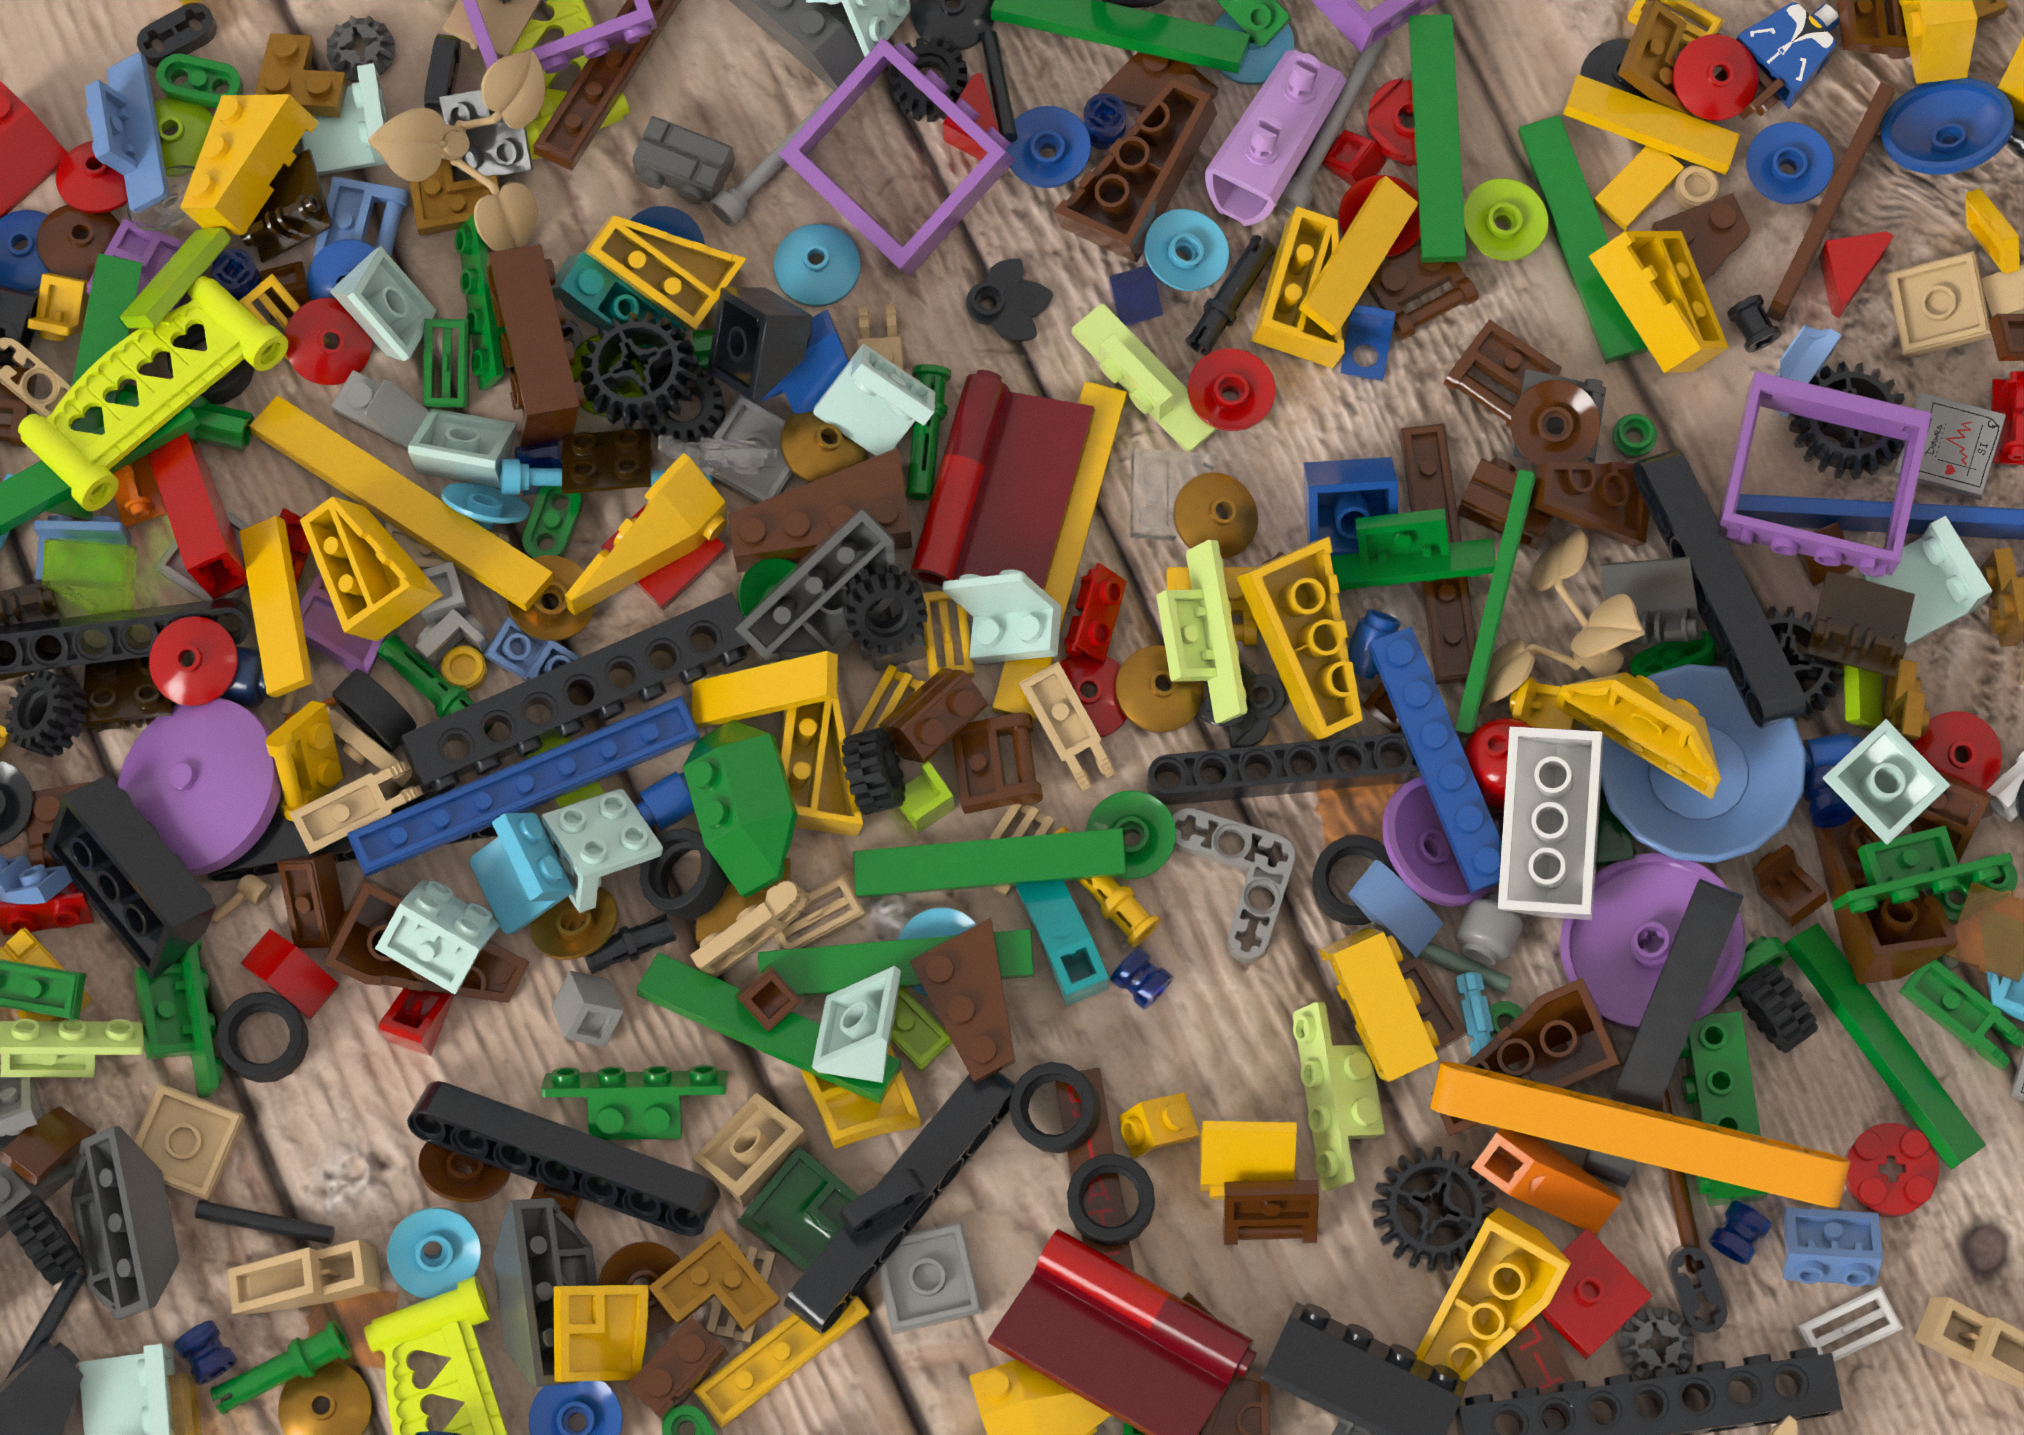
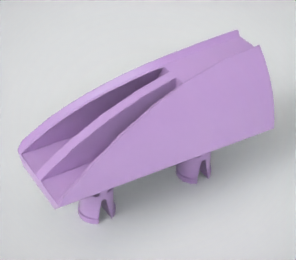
M1289 50L1284 53L1205 171L1207 191L1220 215L1225 214L1241 222L1243 226L1256 224L1270 215L1347 82L1340 71L1318 61L1315 56L1308 53H1301L1297 50Z

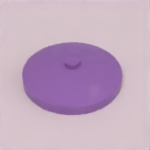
M221 698L201 706L178 704L172 707V716L157 717L143 730L129 750L118 780V787L127 792L132 804L144 819L155 826L159 837L173 854L178 855L182 859L186 870L191 876L220 870L248 852L270 824L282 790L275 759L268 754L265 743L266 738L272 733L270 728L262 719L248 709L230 700Z
M1663 853L1634 855V859L1614 862L1595 874L1593 919H1564L1560 938V950L1566 976L1570 983L1580 978L1584 979L1606 1022L1625 1030L1637 1032L1699 878L1728 889L1712 871L1695 861L1676 860ZM1740 910L1737 913L1694 1022L1706 1016L1724 1000L1740 974L1746 949L1745 927Z

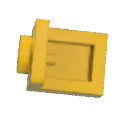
M53 273L42 274L36 317L28 319L27 328L39 330L41 338L52 341H66L67 336L81 333L88 296L87 283L89 281Z
M1528 676L1525 682L1511 694L1509 707L1513 719L1523 720L1534 728L1576 730L1578 720L1555 707L1557 693L1561 688L1559 686L1537 683L1532 677Z
M1185 1092L1142 1101L1119 1115L1123 1140L1128 1145L1132 1158L1142 1157L1157 1148L1191 1141L1200 1135Z

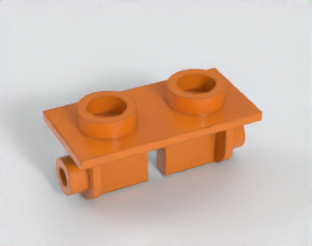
M148 455L112 473L119 481L118 490L114 497L121 521L125 527L166 515Z

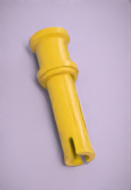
M1066 826L1058 829L1053 834L1070 832L1069 829ZM1112 877L1078 880L1101 905L1099 908L1101 916L1105 920L1111 919L1128 937L1127 943L1131 948L1142 943L1160 925L1161 919L1157 915L1151 916L1134 898L1135 891L1131 887L1126 885L1120 886Z

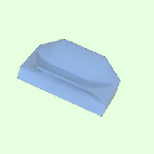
M1804 325L1781 357L1780 368L1774 376L1809 384L1814 375H1818L1830 358L1842 335L1831 328L1819 330ZM1775 410L1786 418L1790 415L1789 413Z

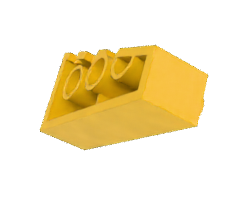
M1330 536L1313 541L1236 576L1308 741L1323 739L1363 720L1353 664L1349 661L1345 639L1348 638L1345 620L1342 621L1337 595L1340 591L1337 575L1333 573L1330 553L1333 552Z

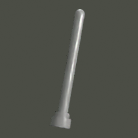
M1383 39L1360 54L1342 92L1326 118L1297 175L1292 176L1277 202V205L1291 214L1296 206L1308 210L1313 200V187L1311 183L1384 48Z
M833 90L735 189L730 187L727 191L721 190L708 203L716 217L727 226L734 227L746 215L747 201L786 163L778 154L836 90Z

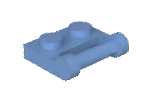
M333 176L326 201L333 227L318 234L313 257L315 258L318 252L327 245L339 240L356 239L365 242L375 202L386 205L375 248L381 246L391 257L402 210L408 208L411 194L397 187Z

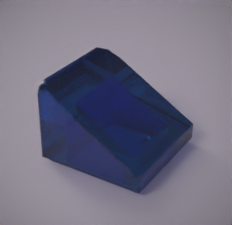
M1149 265L1109 277V290L1118 319L1125 326L1163 315L1154 274Z
M558 440L515 448V459H520V464H529V468L562 469V457ZM529 486L528 490H522L523 496L538 493L542 486Z

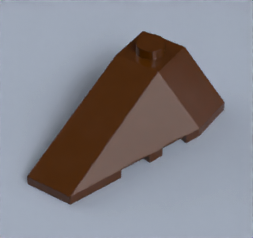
M1845 801L1811 805L1808 811L1831 902L1846 892L1869 887L1857 849L1863 845L1882 841L1881 838ZM1920 890L1918 891L1919 897L1900 904H1893L1891 898L1877 901L1878 907L1859 914H1851L1850 908L1834 911L1842 947L1858 985L1901 979L1957 947L1959 942L1943 906L1933 894L1926 896Z
M363 876L341 919L323 964L364 984L453 994L375 949L396 909L406 896ZM489 940L480 951L460 989L454 995L509 1003L529 961Z
M1583 978L1539 996L1511 1024L1504 1027L1482 1050L1464 1063V1065L1564 1089H1570L1620 1068L1624 1064L1608 1026ZM1439 1113L1449 1136L1482 1124Z

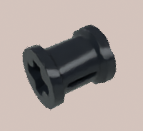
M1761 295L1750 296L1727 311L1730 321L1736 322L1746 340L1744 348L1748 353L1767 347L1782 335L1780 328L1772 325L1762 307L1764 300Z

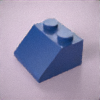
M1392 457L1303 463L1304 505L1308 544L1330 536L1333 552L1330 553V556L1359 553L1355 518L1398 514V479Z

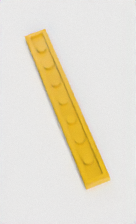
M1084 381L1078 404L1094 406L1095 413L1045 587L1046 593L1062 606L1059 637L1127 398V391ZM1054 657L1005 661L993 702L992 712L1003 715L1020 712L1028 713L1032 716V722L1036 723L1037 717L1021 690L1019 683L1051 666Z
M277 395L249 425L251 434L359 504L365 506L447 561H453L455 566L527 612L554 581L552 571L468 517L459 514L434 495Z

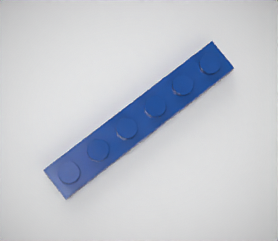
M1412 626L1370 641L1368 648L1470 894L1498 885L1500 881L1502 841Z

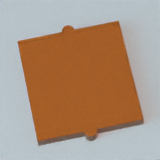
M1356 769L1343 770V771L1351 772V771H1354V770H1356ZM1396 783L1317 790L1319 805L1316 807L1315 812L1317 815H1321L1325 847L1335 840L1352 835H1364L1375 840H1382L1384 812L1390 798L1397 791Z
M1972 882L1954 932L1959 943L1955 949L1947 953L1946 957L1976 967L1980 974H1985L1988 971L2020 982L2024 972V900L2014 897L2010 890L2002 893Z
M377 1291L348 1299L313 1305L312 1315L306 1318V1322L310 1325L308 1337L324 1330L327 1322L335 1320L341 1326L349 1341L352 1357L347 1360L338 1358L332 1362L385 1369V1355L381 1350L374 1353L371 1351L364 1333V1326L371 1324V1320L394 1312L398 1293Z

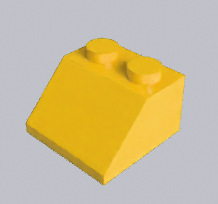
M1203 1121L1200 1133L1199 1192H1209L1210 1199L1224 1200V1182L1294 1179L1297 1122Z

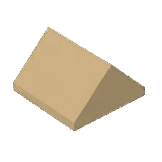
M756 1092L692 1159L744 1208L766 1186L798 1146L803 1147L808 1140L804 1129L798 1123Z

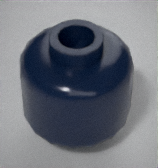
M236 646L238 651L237 673L229 689L219 698L230 700L241 706L254 708L263 704L266 698L270 699L272 697L266 692L260 651Z

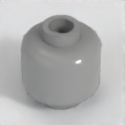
M1494 894L1489 895L1488 899H1476L1468 904L1456 934L1459 944L1463 947L1462 953L1472 961L1487 966H1493L1496 961H1504L1510 958L1523 927V921L1518 913L1498 910L1499 895Z

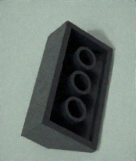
M109 775L63 795L45 849L59 866H66L73 880L72 883L81 893H84L89 904L149 978L153 980L159 977L206 933L216 908L211 895L205 888L199 886L186 870L182 859L172 853L159 837L155 826L144 819L132 804L127 792L120 789Z
M1296 1302L1260 1379L1376 1435H1446L1467 1386V1382L1461 1380L1459 1374L1447 1366L1436 1364L1433 1367L1418 1360L1417 1355L1412 1350L1402 1345L1392 1344L1389 1346L1374 1339L1372 1332L1360 1325L1349 1324L1346 1326L1332 1319L1331 1314L1324 1308L1314 1304H1306L1304 1306Z

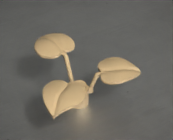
M529 49L498 59L486 71L481 83V95L485 106L489 110L494 111L492 115L469 121L458 120L455 125L446 124L442 116L432 109L423 107L413 108L387 121L368 139L369 144L382 156L390 169L404 180L412 182L426 180L436 172L442 158L450 160L453 166L461 168L490 190L491 195L484 196L477 201L474 208V221L480 237L493 251L525 247L537 222V201L531 190L523 184L509 182L499 190L495 182L462 159L470 145L466 130L495 124L501 118L509 127L520 129L535 119L544 101L545 78L539 59Z
M1580 528L1557 540L1541 554L1532 568L1530 579L1531 584L1539 591H1545L1555 584V589L1583 626L1582 631L1575 636L1570 648L1573 651V656L1570 657L1537 644H1531L1527 647L1526 642L1521 638L1506 643L1492 655L1479 710L1482 713L1488 705L1508 696L1525 682L1533 669L1534 655H1542L1565 663L1575 671L1583 666L1594 677L1600 678L1616 674L1622 666L1624 655L1616 648L1617 646L1645 635L1637 615L1635 603L1626 594L1615 595L1601 603L1592 612L1588 620L1566 590L1564 579L1575 575L1582 568L1588 554V538Z

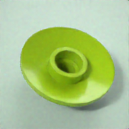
M169 97L155 101L154 108L166 177L179 178L193 174L213 120L211 113L204 106L174 100ZM170 127H179L177 133L172 136L164 134Z
M1507 178L1483 182L1469 194L1463 206L1467 238L1476 249L1493 259L1514 261L1525 258L1539 248L1547 234L1548 214L1546 207L1539 195L1522 182ZM1495 221L1505 222L1508 230L1498 228L1495 225Z

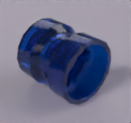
M1100 93L1090 98L1084 107V125L1089 132L1091 146L1097 149L1108 150L1118 138L1122 139L1126 134L1127 110L1124 102L1118 96L1111 93Z
M231 248L224 250L212 263L211 271L213 278L238 301L261 283V275L256 268L253 258L242 249Z
M1834 765L1820 766L1805 774L1804 792L1802 795L1806 801L1811 803L1808 811L1813 824L1819 828L1837 827L1846 823L1855 815L1853 809L1823 779L1835 767Z
M1141 946L1134 949L1110 977V981L1119 989H1127L1133 995V1002L1143 1011L1149 1008L1162 995L1174 979V976L1164 967L1157 968L1151 962L1150 955Z
M1733 1200L1724 1213L1726 1217L1725 1227H1717L1708 1242L1726 1257L1740 1264L1748 1265L1756 1253L1753 1243L1767 1235L1772 1223L1752 1207Z
M213 1320L205 1321L181 1335L173 1344L180 1358L187 1359L190 1363V1374L197 1385H203L216 1379L237 1362V1358L231 1348L223 1346L219 1340L221 1333Z

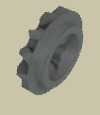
M369 15L367 18L358 19L351 16L349 21L342 25L336 24L333 34L330 38H327V58L335 72H345L347 79L359 82L357 66L374 63L380 76L389 68L394 59L395 42L392 34L385 23L381 24ZM355 36H359L360 39L362 38L365 44L371 43V45L365 47L364 61L361 60L360 55L355 50H349L355 47Z
M1648 1307L1635 1313L1625 1323L1620 1335V1353L1629 1370L1641 1379H1651V1371L1678 1367L1679 1375H1681L1694 1357L1695 1336L1687 1325L1686 1319L1674 1313L1670 1308ZM1653 1325H1655V1329L1659 1332L1661 1338L1676 1339V1342H1673L1664 1349L1663 1364H1661L1660 1357H1657L1655 1350L1639 1349L1638 1347L1644 1345L1645 1342L1652 1338Z

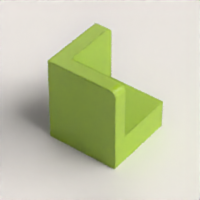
M929 761L921 765L922 774L905 785L906 791L903 792L905 801L899 807L917 834L955 809L953 794Z

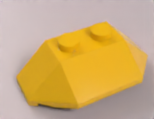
M1626 672L1567 684L1560 688L1555 703L1557 709L1591 729L1602 732L1603 736L1708 798L1713 799L1718 790L1721 776L1705 718L1698 715L1699 711L1694 705L1680 698H1676L1674 701L1659 692V687L1650 679L1641 675L1633 677Z

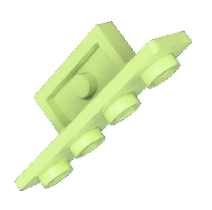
M1099 304L1072 327V335L1099 362V366L1104 374L1112 382H1118L1129 393V397L1134 405L1144 414L1149 413L1187 453H1191L1218 430L1206 424L1197 416L1190 405L1187 388L1105 304Z
M1207 540L1186 552L1192 590H1165L1157 594L1156 597L1171 682L1208 681L1215 723H1225L1247 713V696L1242 682L1238 659L1239 649L1235 641L1231 618V603L1228 599L1224 578V562L1220 554L1218 541Z
M1314 1002L1294 1011L1293 1033L1298 1044L1301 1063L1300 1074L1305 1087L1309 1111L1308 1124L1312 1130L1316 1153V1171L1320 1178L1321 1189L1329 1191L1350 1184L1355 1180L1348 1140L1377 1138L1385 1135L1374 1066L1364 1045L1333 1046L1325 1002Z
M26 1018L16 1021H0V1077L94 1078L95 1055L143 1054V1023L130 1022L125 1019H115L109 1022L82 1021L79 1019L35 1021Z

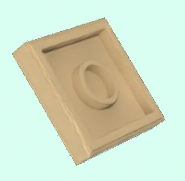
M1974 251L1888 273L1902 351L1906 359L1992 338L1978 259Z
M159 1083L134 1142L162 1171L165 1186L210 1202L246 1116Z

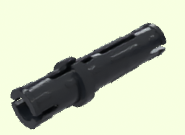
M1253 235L1250 243L1215 297L1207 299L1203 306L1204 314L1191 334L1186 338L1187 345L1194 351L1198 352L1202 346V355L1211 353L1212 348L1226 326L1230 327L1236 321L1237 316L1235 312L1270 258L1276 252L1275 246L1268 239L1264 238L1260 245L1261 236Z

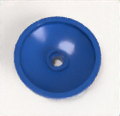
M1962 78L1925 83L1903 94L1887 110L1881 124L1883 146L1894 162L1915 172L1929 175H1949L1964 172L1985 163L2006 145L2014 128L2013 108L2008 97L2000 89L1981 80Z

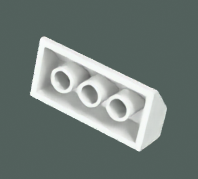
M1510 727L1498 910L1549 918L1593 919L1604 745L1602 732Z

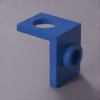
M1371 305L1354 306L1350 315L1344 348L1345 353L1343 354L1340 370L1341 374L1383 381L1395 321V311L1384 310L1383 308ZM1369 345L1377 351L1378 360L1370 367H1361L1355 363L1352 356L1353 351L1358 346Z

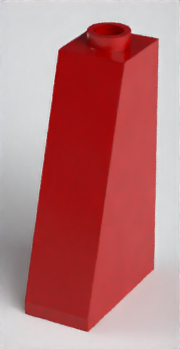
M186 432L148 453L147 455L187 572L213 600L248 585L243 552L199 446Z

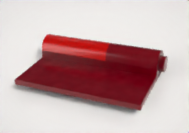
M977 370L976 374L966 376L910 568L911 575L923 582L943 586L944 581L959 580V577L965 574L986 577L999 575L1003 570H1018L1024 572L1035 584L1045 590L1095 413L1094 406L1011 392L1008 386L1002 382V377L989 370Z
M1059 1228L1053 1233L1044 1247L1034 1273L996 1326L987 1342L1146 1435H1198L1235 1375L1239 1374L1245 1377L1257 1356V1352L1251 1349L1254 1340Z

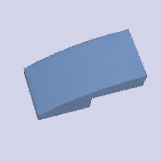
M510 617L504 618L483 654V657L525 681L581 658L555 641H543L529 636Z
M0 854V901L14 904L46 903L73 881L65 865L47 869L43 864L30 867L25 855L6 859L3 854Z
M1378 860L1371 864L1348 893L1349 897L1371 922L1382 926L1390 936L1394 937L1403 952L1414 958L1418 957L1444 924L1404 881Z

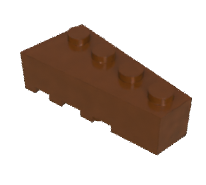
M1172 78L1135 119L1136 124L1122 139L1118 138L1108 149L1109 154L1093 172L1089 170L1078 183L1079 187L1067 200L1063 199L1053 210L1061 228L1137 263L1144 251V240L1149 227L1167 209L1217 116L1212 96Z
M541 244L489 252L486 274L496 325L498 328L505 327L506 332L501 333V351L504 366L507 368L514 367L515 373L510 375L513 411L522 409L523 413L521 430L518 431L520 448L562 441L563 435L574 433L579 408L585 405V397L581 381L573 380L570 366L575 365V354L570 339L564 340L561 325H565L563 303L561 299L554 300L551 285L556 284L553 262L551 259H544Z
M899 448L728 514L737 572H746L757 562L769 558H781L798 564L837 526L862 507L895 539V550L913 548Z

